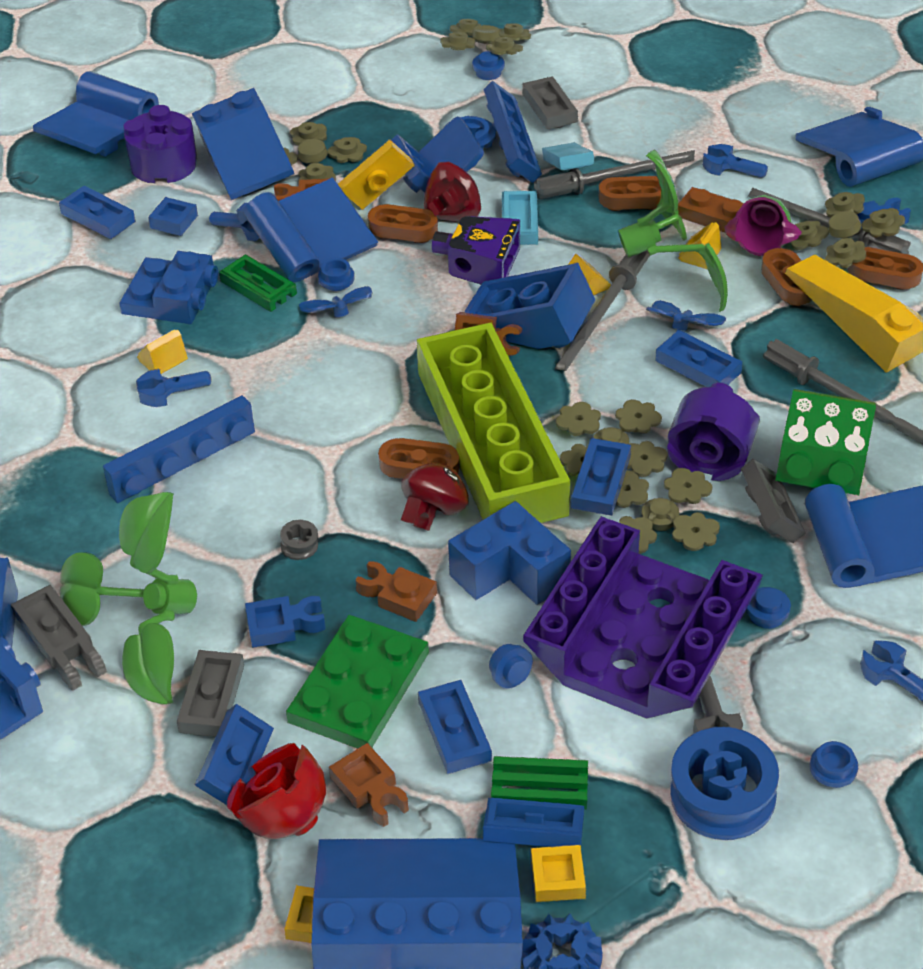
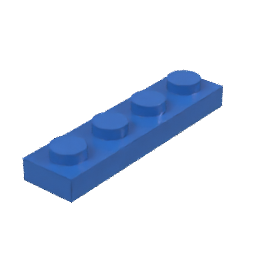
M492 80L483 90L488 102L486 105L487 109L492 114L494 120L493 127L498 132L500 138L499 146L504 151L507 159L505 164L516 177L522 175L531 183H534L542 175L517 100L512 94Z
M241 395L103 465L109 495L116 503H119L255 433L251 403Z

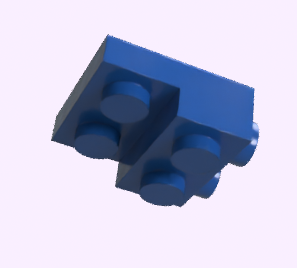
M177 251L172 261L145 257L119 302L121 314L192 324L198 311L203 310L206 295L210 288L214 287L217 283L218 267L213 264L212 255L191 251Z

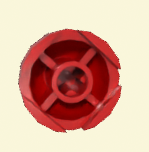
M288 743L274 749L251 766L257 774L247 784L240 778L228 796V809L253 834L265 839L286 838L294 834L300 836L313 828L318 820L317 814L320 812L326 796L324 772L317 760L304 745H301V749H299L295 743Z

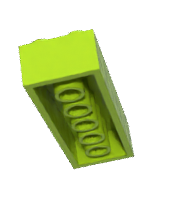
M492 323L416 339L419 377L449 445L453 446L459 454L461 472L482 519H486L514 501L518 502L540 523L568 517L570 511V479Z

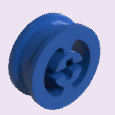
M713 727L692 734L677 748L671 766L670 797L675 813L687 827L700 835L712 839L734 840L752 835L767 824L776 806L779 767L773 752L761 739L737 728ZM698 774L703 775L702 792L691 781ZM747 775L751 777L757 786L751 792L745 791Z

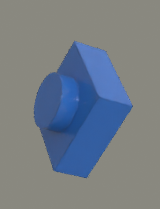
M165 197L148 217L150 228L182 236L197 218V206L193 203Z

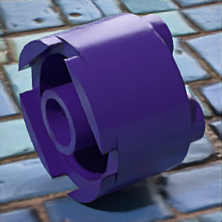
M155 105L150 108L148 113L139 115L124 123V136L131 171L139 180L156 184L155 178H166L167 183L186 178L195 170L197 151L191 120L185 115L170 111V108L166 105Z
M717 382L713 383L710 387L695 389L687 393L679 404L668 432V455L677 467L688 469L691 473L700 471L710 474L713 481L731 479L741 472V468L748 459L760 423V416L745 399L735 394L733 389L727 384Z

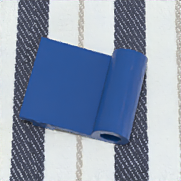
M87 71L81 75L76 86L77 102L33 125V131L94 154L100 152V155L105 157L118 150V141L125 138L124 123L139 115L148 113L151 107L159 105L158 97L155 93L92 71Z
M870 106L864 108V112H859L795 134L796 141L836 156V168L839 178L849 187L923 161V139L919 133L882 119V111Z
M333 177L280 201L271 192L262 193L250 200L243 210L244 216L287 279L292 282H298L317 274L321 269V265L328 259L341 258L347 260L378 245L377 239Z
M835 484L816 487L806 496L805 507L832 581L838 587H857L923 572V485L850 502L844 489Z

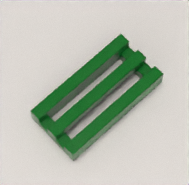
M246 254L219 271L220 282L270 312L276 309V302L282 305L287 301L286 295L293 297L297 294L295 283Z
M494 756L491 798L582 805L587 810L588 760ZM502 786L530 787V789L502 788ZM549 788L578 789V791L549 790Z

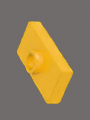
M388 140L341 180L338 185L344 194L363 210L415 165L405 152L391 140Z

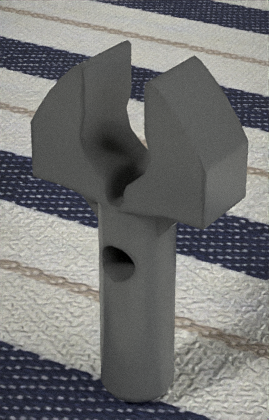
M709 676L698 696L704 717L694 720L693 733L713 727H731L742 730L743 722L740 713L726 714L722 711L712 678Z

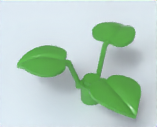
M656 150L648 152L646 157L655 163L661 187V199L657 208L648 215L637 219V223L618 230L623 249L628 258L644 251H648L650 256L666 252H698L705 260L710 277L720 294L719 312L724 311L728 296L727 279L723 266L709 243L705 245L656 246L657 242L662 241L659 229L672 224L678 230L683 241L687 240L684 222L678 214V199L674 181L659 153ZM659 214L666 218L658 223L653 220Z
M171 492L135 498L128 503L121 516L119 541L123 552L131 555V567L157 578L152 583H149L145 589L102 587V562L95 555L87 552L75 553L68 557L62 566L60 582L62 584L60 587V598L82 626L91 624L98 616L100 595L143 597L145 606L154 613L159 614L139 624V635H131L126 639L122 655L123 672L130 687L142 698L159 704L173 703L171 680L174 669L172 637L169 631L159 623L173 621L175 619L174 614H188L192 612L197 602V590L191 580L179 579L177 575H168L156 569L163 558L168 536L174 495Z

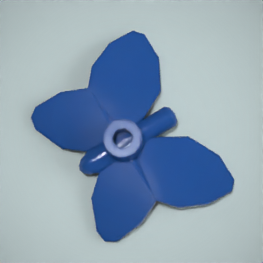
M364 286L347 293L342 300L338 296H334L332 302L328 300H309L301 302L299 308L302 312L316 313L333 308L334 316L342 317L349 314L347 304L371 299L373 292L371 287Z
M661 300L655 301L652 304V308L646 307V310L649 312L673 317L672 328L686 331L689 322L705 326H718L726 321L725 316L714 313L693 315L691 310L681 313L680 308L672 303Z

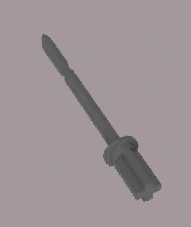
M695 150L661 158L665 166L694 161ZM650 159L582 174L579 168L570 169L566 173L538 178L537 182H534V189L537 190L538 199L572 192L579 195L583 193L584 184L656 169V166Z
M753 187L748 195L750 198L767 195L781 200L791 214L809 221H819L822 226L829 228L831 217ZM862 229L855 235L850 236L864 242L865 247L909 254L908 249L911 242L896 236L882 235L875 238L870 235V232H865Z
M648 251L629 258L625 255L619 265L611 268L609 271V278L612 282L611 286L556 365V370L567 371L621 289L630 290L634 288L637 283L636 276L650 257Z
M775 339L774 342L771 340L767 345V351L763 354V358L798 378L797 382L799 384L805 385L811 379L841 397L873 402L818 370L819 359L812 356L809 358L778 339ZM876 404L874 415L876 418L893 425L897 430L923 445V430L901 418L895 417L893 413Z

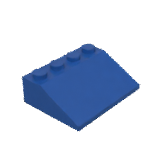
M483 838L319 839L313 897L311 943L313 969H521L523 946L522 917L515 844L483 841Z

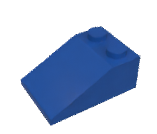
M254 88L239 91L232 97L215 104L205 105L200 110L192 113L204 146L231 200L295 174L265 107Z
M579 263L484 281L464 312L497 317L496 328L499 329L509 324H516L522 327V332L519 335L507 334V342L536 349L552 346L561 348L574 340L596 299Z

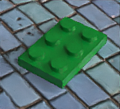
M348 615L286 710L287 723L357 749L366 743L373 748L428 656L429 643L425 640Z

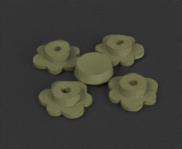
M462 19L456 25L450 26L452 33L449 34V37H442L440 43L444 48L465 50L466 48H474L476 41L487 44L486 50L491 51L493 54L514 55L517 52L523 51V46L515 44L514 41L531 39V34L529 30L523 29V26L520 24L510 23L506 24L504 29H499L495 26L481 25L474 19Z
M305 122L290 130L293 143L299 145L298 155L289 152L288 148H284L291 165L295 164L298 158L305 163H312L306 169L298 172L299 180L330 179L333 177L336 181V175L333 173L332 166H324L316 162L325 159L327 154L331 158H337L339 163H345L348 160L358 162L363 159V153L367 151V146L361 143L359 138L345 137L336 140L334 146L330 147L327 151L323 142L327 139L326 126L314 122Z
M842 192L825 201L826 214L828 217H831L829 220V230L827 227L821 226L819 221L799 222L795 225L802 233L797 240L790 243H792L794 249L803 250L808 246H819L821 240L825 239L829 233L833 237L843 238L834 245L827 247L825 260L835 266L840 265L842 268H847L853 263L863 261L867 256L864 250V242H854L852 238L848 237L859 232L861 227L863 231L870 232V235L875 238L882 235L894 236L899 233L900 226L905 224V217L899 215V211L895 208L881 209L872 212L870 218L864 220L861 225L857 214L864 210V195Z
M631 399L623 404V408L616 410L615 417L620 420V429L608 427L599 430L600 411L591 410V406L587 402H576L572 407L563 406L560 409V415L556 418V426L561 430H569V433L573 436L595 433L593 437L595 439L629 444V437L625 432L648 433L651 427L661 424L662 416L659 412L655 411L654 404L649 402L642 404L638 400ZM643 441L640 445L630 443L631 457L628 469L632 468V471L637 473L639 477H646L651 472L658 473L664 470V462L668 458V452L664 448L654 447V444L650 441ZM574 444L571 450L561 453L560 461L566 467L568 475H579L588 446Z
M685 468L675 469L672 472V477L664 481L665 489L669 490L668 497L670 500L654 498L647 501L648 481L639 479L638 474L633 471H626L616 504L622 508L629 507L632 504H644L641 510L643 517L633 519L630 516H623L619 520L621 524L640 530L639 554L646 552L649 544L657 540V534L653 530L665 531L672 527L675 529L672 533V538L677 542H683V546L687 550L698 551L704 545L713 546L716 543V535L720 531V524L716 520L705 519V515L699 512L693 513L691 516L679 515V508L675 504L683 502L698 504L701 501V497H707L712 493V484L705 480L703 472L694 471L691 473L690 470Z

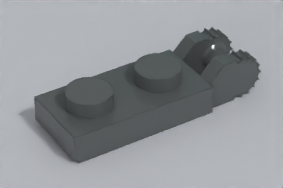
M51 584L11 604L14 616L52 668L58 669L62 679L72 691L81 687L82 682L77 669L72 666L70 660L81 654L88 668L95 676L99 677L107 672L101 656L92 644L90 635Z

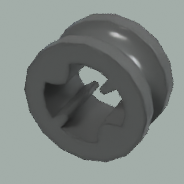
M299 519L292 520L282 527L280 546L281 552L286 557L293 560H303L311 557L317 551L318 529L313 523ZM300 537V539H301L302 541H306V542H305V543H299L297 539H293V538Z

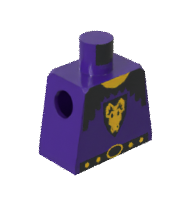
M462 217L454 234L438 231L434 233L432 252L448 255V269L453 277L480 285L484 281L508 277L520 250V219Z

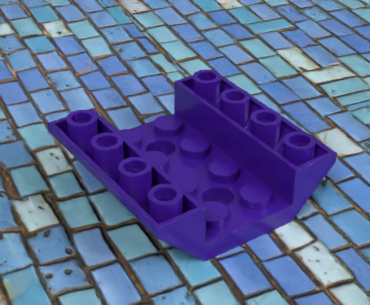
M600 516L524 633L523 641L563 686L648 719L692 708L757 591L763 574L721 560L710 580L639 554L640 530ZM655 599H662L670 604L660 608L653 606L650 602ZM618 660H628L634 663L635 666L628 669H619L613 663Z

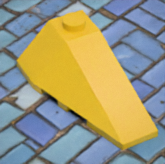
M815 254L787 268L785 274L886 373L923 353V317L918 312Z

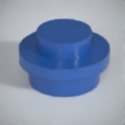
M491 51L482 52L472 62L477 77L483 80L497 79L501 76V71L505 67L504 59L500 55L491 53Z
M341 258L326 260L318 272L319 284L331 291L344 290L352 285L355 280L354 270L350 267L349 262Z
M762 587L757 589L746 611L755 625L771 629L778 627L787 619L791 603L787 595L782 591L771 587Z
M505 644L500 646L492 654L489 661V669L493 680L502 688H513L519 685L528 677L532 668L533 658L531 653L521 645Z
M837 741L826 742L813 752L810 759L811 774L818 782L825 786L833 788L844 787L851 784L857 776L858 761L852 749L844 743Z

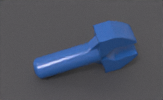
M711 145L708 146V154L703 153L702 165L710 174L720 176L724 170L731 169L764 178L768 172L766 164L734 156L733 146Z
M243 203L236 210L237 214L214 211L209 216V221L212 225L241 228L248 241H257L259 239V236L243 214L247 203Z
M155 369L141 375L136 380L140 403L151 407H161L168 405L167 397L171 393L209 386L212 379L208 371L167 378L161 375L160 369Z
M874 641L871 653L885 662L876 660L872 655L863 650L860 665L866 680L875 686L883 680H893L923 701V679L907 669L903 664L906 649L895 642Z

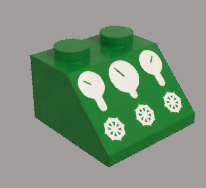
M793 389L775 481L814 488L826 484H835L842 487L845 493L859 496L877 403Z

